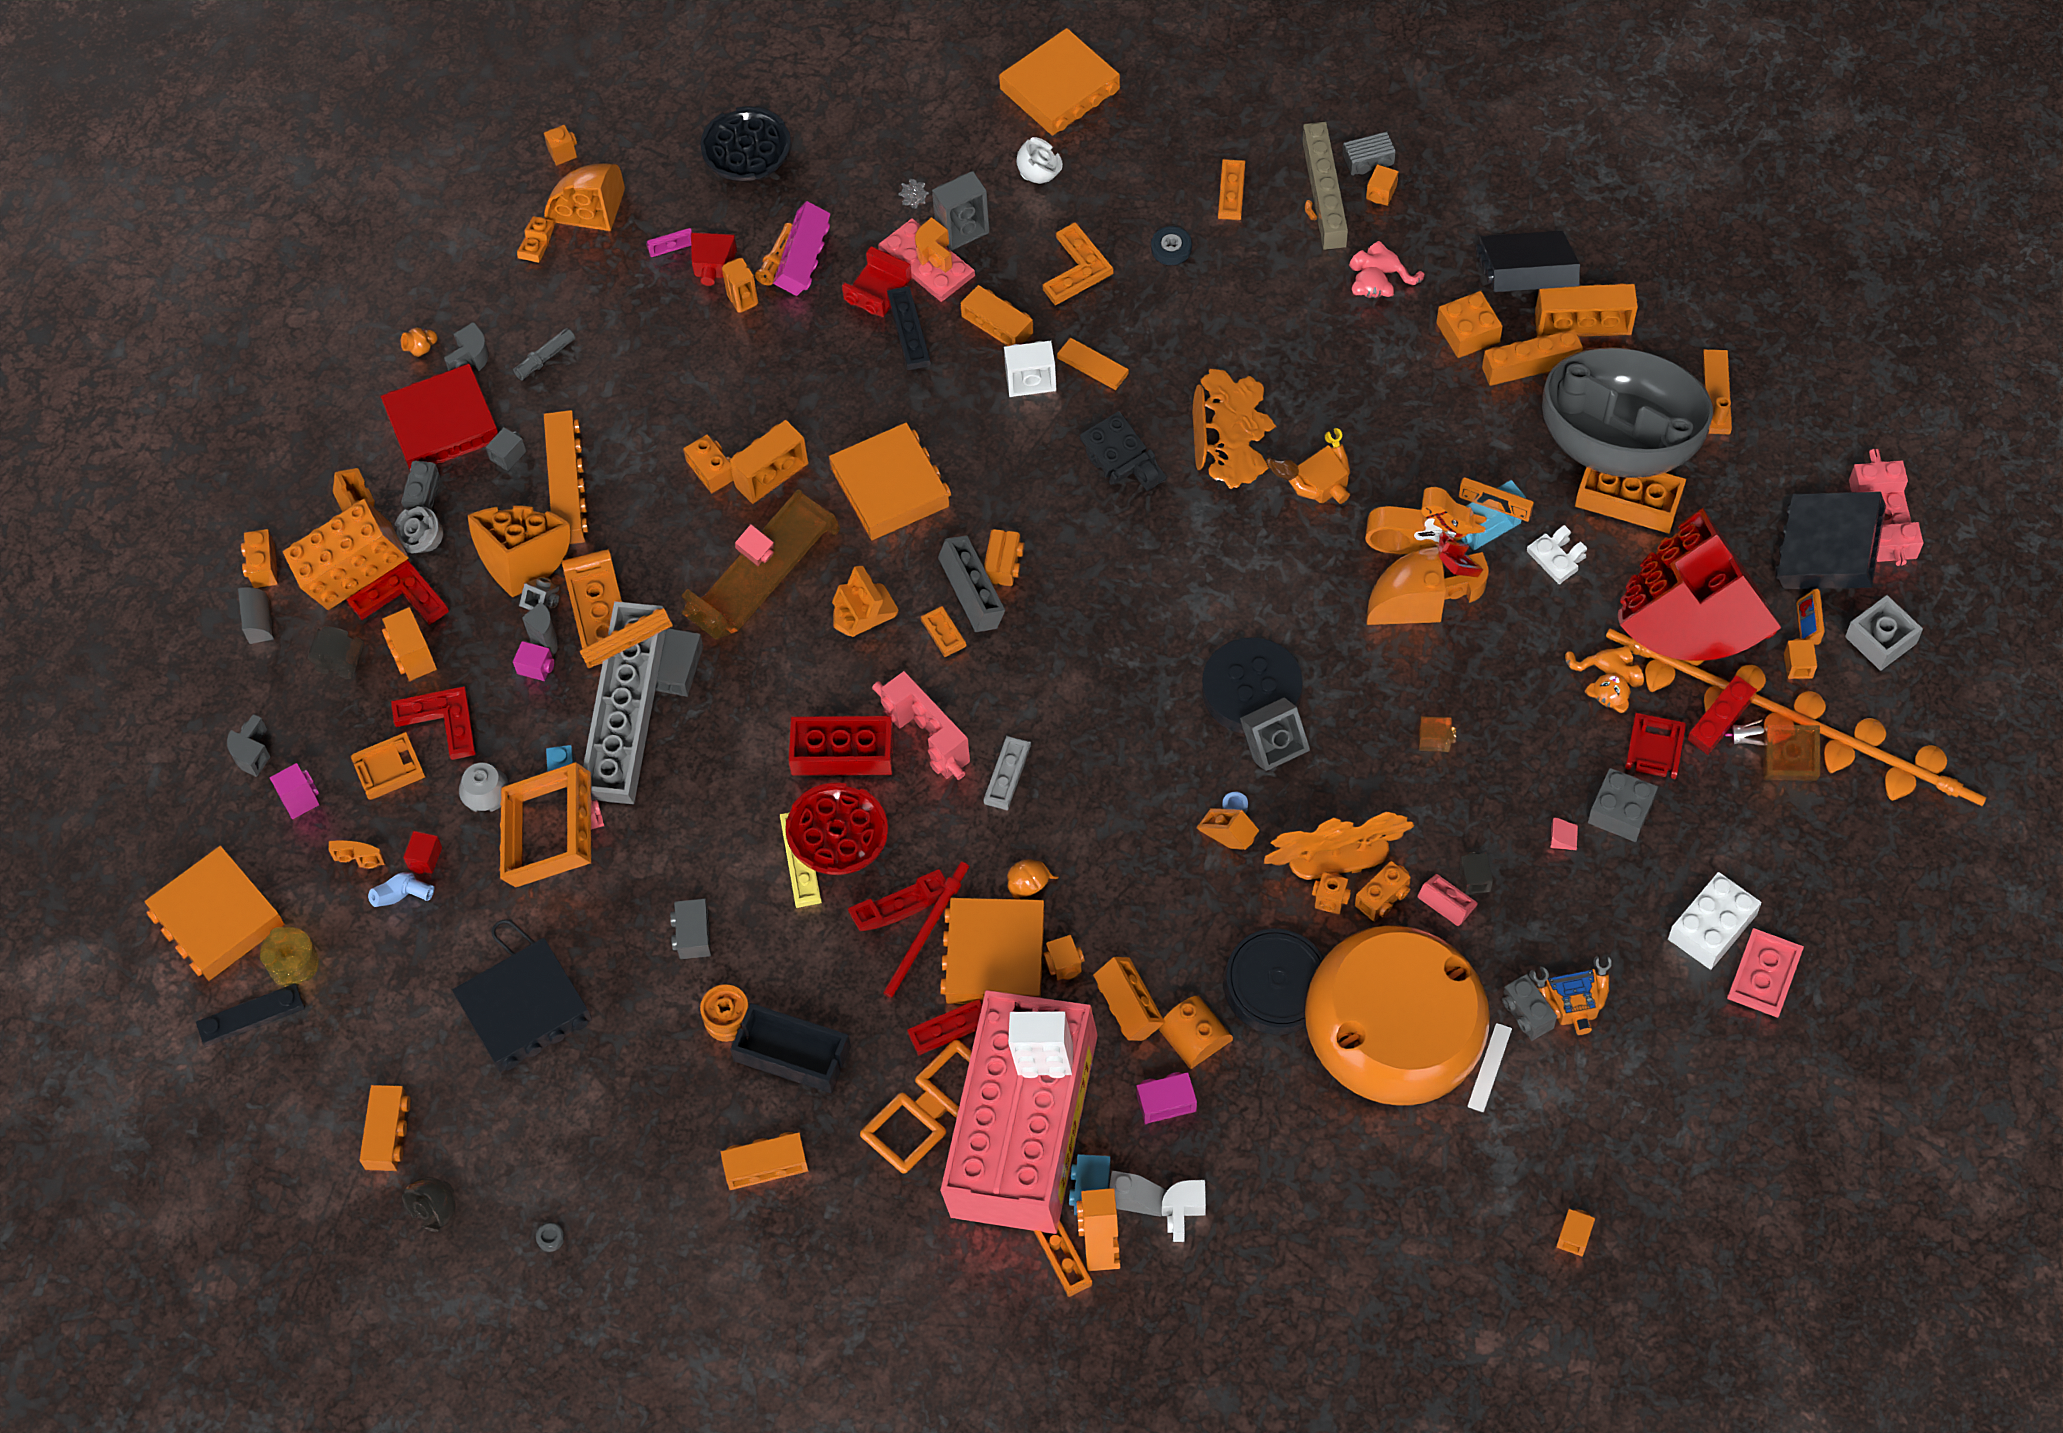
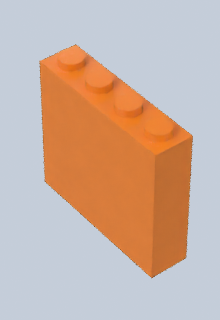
M1068 28L999 74L1000 89L1052 136L1064 130L1074 120L1080 119L1087 111L1097 107L1104 99L1114 95L1120 89V74Z
M907 422L829 456L831 470L871 541L949 507L950 489L946 483L942 484L939 479L941 476L937 466L931 465L927 449L925 447L921 448L917 432L914 429L911 430Z
M221 846L217 847L144 901L149 908L146 914L155 925L160 922L163 926L160 931L169 942L174 939L178 944L175 946V949L183 959L189 957L192 961L189 964L198 977L203 974L208 981L285 925L278 912Z
M951 898L950 907L945 908V923H949V931H944L943 941L944 947H948L947 955L942 956V970H946V979H941V994H945L946 1004H968L980 999L983 1005L986 990L1041 998L1044 900Z

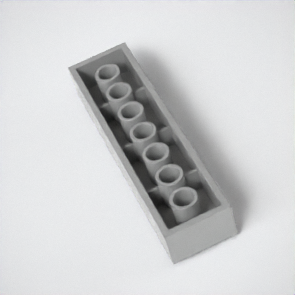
M614 601L608 636L613 631L621 630L625 625L635 623L642 616H649L656 609L664 607ZM666 630L603 661L583 765L585 769L591 772L592 800L634 804Z

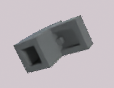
M472 322L454 333L459 349L444 358L448 371L467 364L474 366L479 371L488 361L489 351L484 335L476 324Z
M253 714L249 721L243 724L240 734L232 730L230 731L227 738V747L236 765L241 770L257 777L270 759V755L265 745L259 743L267 728L262 718Z

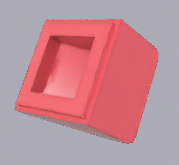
M1553 818L1550 848L1576 850L1578 826L1559 818Z

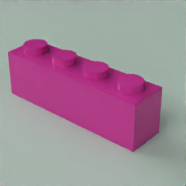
M808 201L797 210L773 284L795 296L809 288L812 282L811 272L815 270L818 264L817 254L820 253L824 245L822 238L830 227V223H828L830 213Z

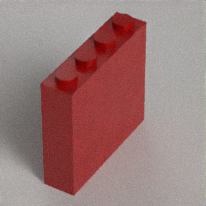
M470 364L456 367L451 371L434 375L426 380L412 383L409 386L380 396L409 470L413 461L439 464L483 448L498 434Z

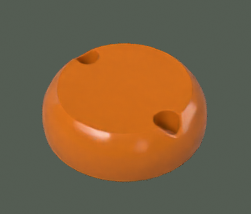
M1385 925L1359 931L1344 939L1328 953L1316 969L1306 997L1305 1019L1309 1039L1316 1055L1329 1073L1342 1085L1354 1093L1376 1102L1391 1105H1415L1426 1103L1448 1094L1459 1086L1473 1071L1486 1045L1489 1033L1490 1012L1486 992L1478 974L1468 960L1451 944L1440 937L1420 929L1399 925Z

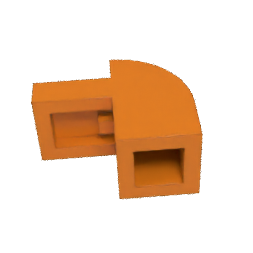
M931 217L916 232L917 258L922 265L930 261L934 267L940 268L947 273L952 268L951 253L945 249L949 245L948 229Z
M1483 552L1468 555L1471 560L1483 569L1478 578L1458 575L1444 579L1446 591L1444 600L1458 599L1466 595L1470 603L1482 596L1488 577V565Z

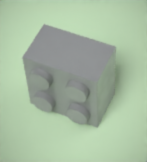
M1886 595L1851 621L1845 637L1881 671L1917 644L1923 628Z

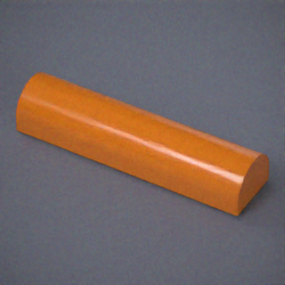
M1060 1220L1057 1234L1050 1237V1242L1045 1232L1034 1230L1068 1297L1092 1286V1280ZM1060 1246L1067 1257L1062 1261V1266L1054 1252ZM1074 1269L1080 1281L1071 1285L1065 1273H1071Z

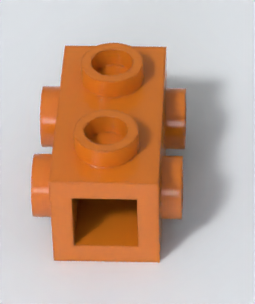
M1392 861L1389 862L1356 894L1355 906L1374 922L1380 916L1385 917L1391 911L1392 904L1397 899H1404L1409 893L1411 877L1408 871L1401 865L1397 866Z

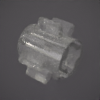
M910 179V184H901L903 189L899 195L904 198L903 205L908 206L911 203V207L917 209L919 203H926L925 197L929 192L923 189L925 183H917L916 180Z

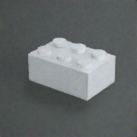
M1718 872L1672 926L1668 940L1712 970L1757 916L1762 902Z
M1010 1012L1008 1043L1017 1074L1026 1078H1035L1038 1075L1062 1078L1065 1075H1072L1073 1042L1065 1012Z

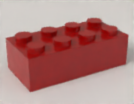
M892 716L791 717L789 744L791 775H892L894 735Z

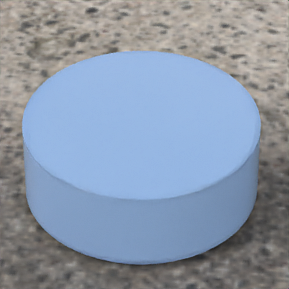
M1230 792L1224 797L1222 808L1242 810L1246 814L1248 800L1240 792Z

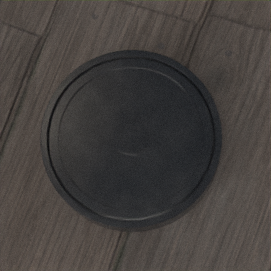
M1262 638L1237 639L1217 649L1207 661L1202 678L1203 701L1208 712L1218 723L1232 731L1245 734L1240 720L1241 717L1282 698H1286L1298 709L1303 684L1301 669L1293 655L1273 641Z
M1277 928L1254 932L1239 942L1225 966L1223 989L1226 1000L1234 1014L1246 1025L1257 1031L1274 1035L1297 1032L1306 1027L1305 1006L1308 989L1315 971L1324 957L1311 941L1296 932Z

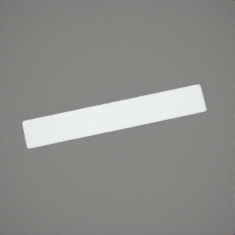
M1496 1023L1468 1104L1469 1108L1484 1112L1512 1028Z

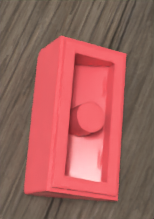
M1435 874L1425 882L1418 894V898L1456 926L1461 925L1478 904L1438 874Z

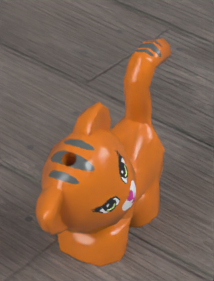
M1627 645L1616 649L1601 650L1581 662L1576 661L1573 652L1568 651L1565 654V660L1572 670L1581 672L1595 665L1606 673L1600 676L1595 683H1591L1586 687L1585 693L1588 696L1596 698L1602 705L1613 708L1619 713L1627 711L1629 705L1628 698L1631 693L1627 683L1635 688L1644 683L1642 670L1638 665L1633 666V655Z

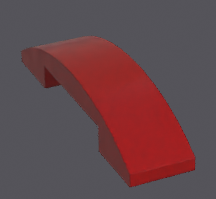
M940 869L917 878L916 884L875 902L870 898L849 907L848 912L859 931L890 925L912 916L937 902L944 891L943 886L946 879Z

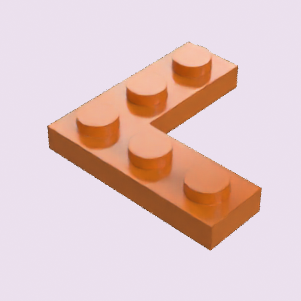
M1076 222L1056 232V238L1078 265L1042 284L1043 291L1055 306L1113 274V267Z

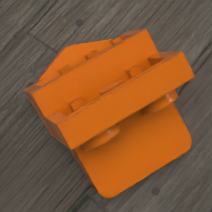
M863 566L854 567L848 584L838 586L832 601L835 607L833 611L834 628L852 637L896 617L898 613V608L886 587L881 583L873 584L871 577Z

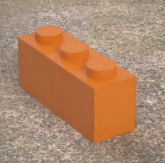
M978 285L961 302L963 318L1007 346L1014 344L1022 345L1033 334V319L1027 313L1015 309L1008 301H1003L995 296L989 289H984Z
M1113 957L1093 974L1098 983V989L1104 994L1111 1013L1116 1017L1121 1026V1032L1128 1040L1144 1041L1165 1023L1130 958Z
M371 1085L360 1154V1162L365 1170L397 1171L398 1162H401L403 1159L401 1140L402 1137L406 1136L407 1122L404 1119L405 1113L409 1112L411 1104L410 1096L407 1095L403 1086Z
M786 1132L779 1135L778 1138L770 1140L761 1138L749 1145H732L726 1150L720 1151L729 1190L808 1172L800 1133Z

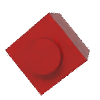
M413 831L403 857L410 871L417 874H423L424 872L433 874L442 850L438 836Z

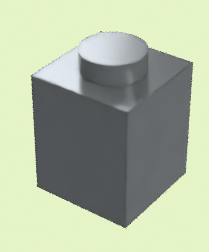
M504 427L486 446L490 460L509 471L526 452L523 437L518 432H511Z

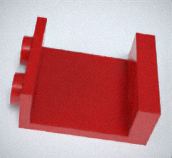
M871 246L866 252L867 265L851 286L845 282L842 285L844 300L849 304L857 305L866 309L871 314L884 317L890 309L887 290L906 287L912 278L911 265Z

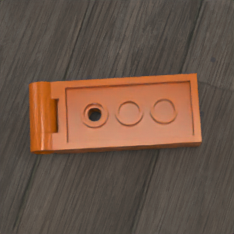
M609 549L561 561L582 648L585 645L595 643L601 637L608 636L614 601L622 602Z

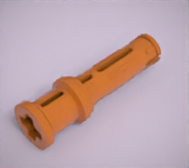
M791 223L784 225L770 254L763 257L761 268L755 272V278L761 284L768 286L773 284L774 276L792 227ZM783 240H785L784 245H783L782 248L780 249V246H781Z

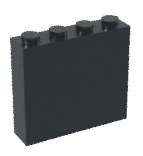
M1563 231L1480 236V244L1476 245V258H1479L1480 267H1483V274L1487 275V283L1491 284L1494 292L1579 286L1580 263Z
M1881 492L1793 494L1791 504L1787 507L1788 523L1783 528L1784 544L1780 545L1779 549L1780 565L1776 566L1775 571L1776 578L1780 580L1783 589L1872 588L1886 504Z
M545 938L452 989L456 1000L499 1073L515 1068L520 1061L527 1057L536 1056L546 1046L559 1043L567 1034L574 1030L583 1029L587 1026L588 1022L592 1021L587 1007Z

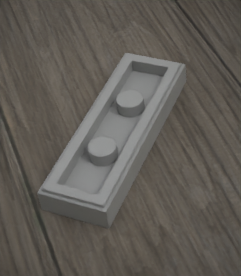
M1006 736L984 797V804L1004 810L1009 809L1031 747V742Z

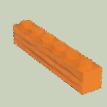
M664 608L656 609L653 611V614L642 616L637 622L629 623L623 629L615 630L609 636L601 637L591 645H585L580 650V653L588 668H591L673 625Z

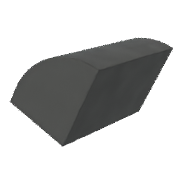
M238 588L242 630L249 644L273 640L268 595L256 588Z
M539 602L522 619L530 642L549 648L553 658L558 649V637L548 609Z

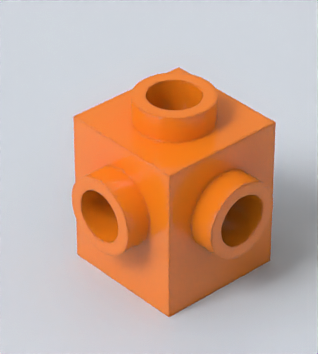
M1323 872L1321 881H1315L1312 895L1316 896L1315 908L1340 915L1343 904H1348L1351 890L1347 889L1348 879L1337 873L1328 874Z

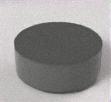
M546 1223L537 1230L536 1241L542 1250L553 1252L562 1246L564 1233L559 1225Z

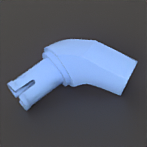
M402 872L384 884L372 888L369 891L368 898L374 907L395 904L408 894L428 901L434 893V886L416 880L413 873Z

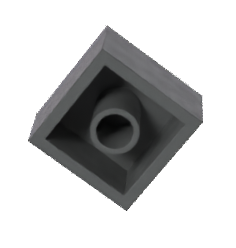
M1282 698L1240 718L1253 761L1265 771L1310 751L1297 707L1286 698Z
M1609 768L1591 809L1588 824L1636 842L1654 802L1658 786Z

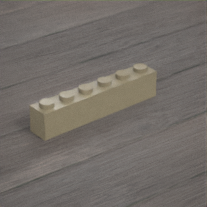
M1326 122L1304 124L1302 142L1323 250L1344 248L1347 244L1348 229Z

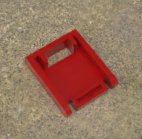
M1636 713L1625 769L1630 770L1632 764H1636L1635 771L1666 777L1667 771H1671V778L1676 779L1686 723ZM1646 727L1670 730V737L1645 732Z

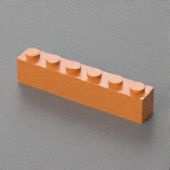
M572 410L544 414L551 513L569 523V544L585 542L584 533L588 532L587 518H583V513L587 512L585 498L581 496V493L585 492L584 479L580 478V473L584 472L582 458H578V453H582L580 438L577 439V433H581L579 419H574Z

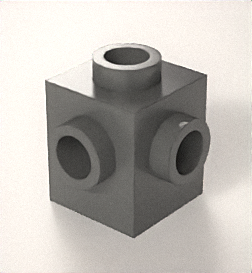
M538 577L524 584L519 606L531 610L541 602L550 611L558 604L560 586L552 584L550 579Z

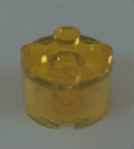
M274 928L266 937L260 949L262 964L270 977L281 986L286 987L294 983L298 986L304 980L308 981L318 969L319 958L317 951L309 936L298 928Z

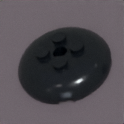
M744 106L737 107L736 111L725 115L721 113L710 121L704 129L700 145L705 163L716 174L733 181H753L764 178L781 167L789 154L791 137L784 121L775 113L760 107Z

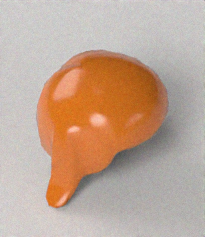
M1024 859L1015 863L1008 871V889L1013 899L1020 900V898L1031 896L1045 887L1049 879H1058L1059 877L1053 876L1043 862Z

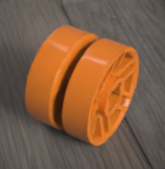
M719 985L710 989L704 995L700 1005L701 1015L707 1032L719 1041H734L739 1028L743 1029L741 1023L749 1004L743 991L733 985Z

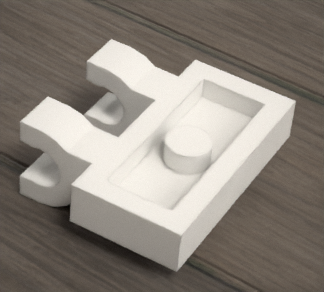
M1565 525L1558 529L1552 538L1544 534L1527 547V552L1558 584H1561L1578 571L1576 563L1586 558L1584 552L1587 551V547L1582 542L1575 545L1569 554H1566L1560 548L1570 541L1568 536L1571 534V531Z

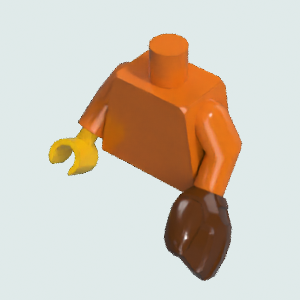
M1338 428L1334 429L1335 439L1331 437L1330 432L1325 434V440L1328 443H1332L1333 447L1326 446L1298 466L1288 459L1277 461L1274 458H1267L1271 471L1276 476L1288 480L1299 496L1312 500L1315 499L1319 503H1324L1333 497L1339 504L1344 503L1350 496V493L1345 489L1348 485V476L1350 475L1348 457L1343 444L1339 443L1342 438V432Z

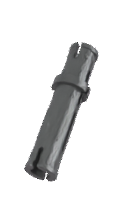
M566 327L535 352H530L523 362L513 368L514 374L520 380H524L536 369H541L548 359L575 340L572 331Z

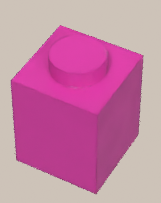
M522 641L513 664L517 674L545 681L547 674L553 670L554 659L549 648Z

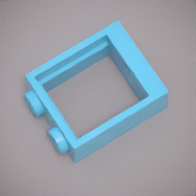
M1512 480L1497 488L1526 498ZM1472 502L1466 507H1471L1474 514L1487 518L1486 522L1479 524L1486 529L1482 533L1467 534L1461 540L1465 544H1469L1473 550H1476L1521 524L1522 519Z

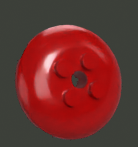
M827 783L809 789L793 803L788 818H786L785 832L787 843L792 853L805 866L823 874L845 875L865 868L879 856L887 840L888 823L881 804L866 790L849 787L846 783ZM832 831H841V835L834 834Z

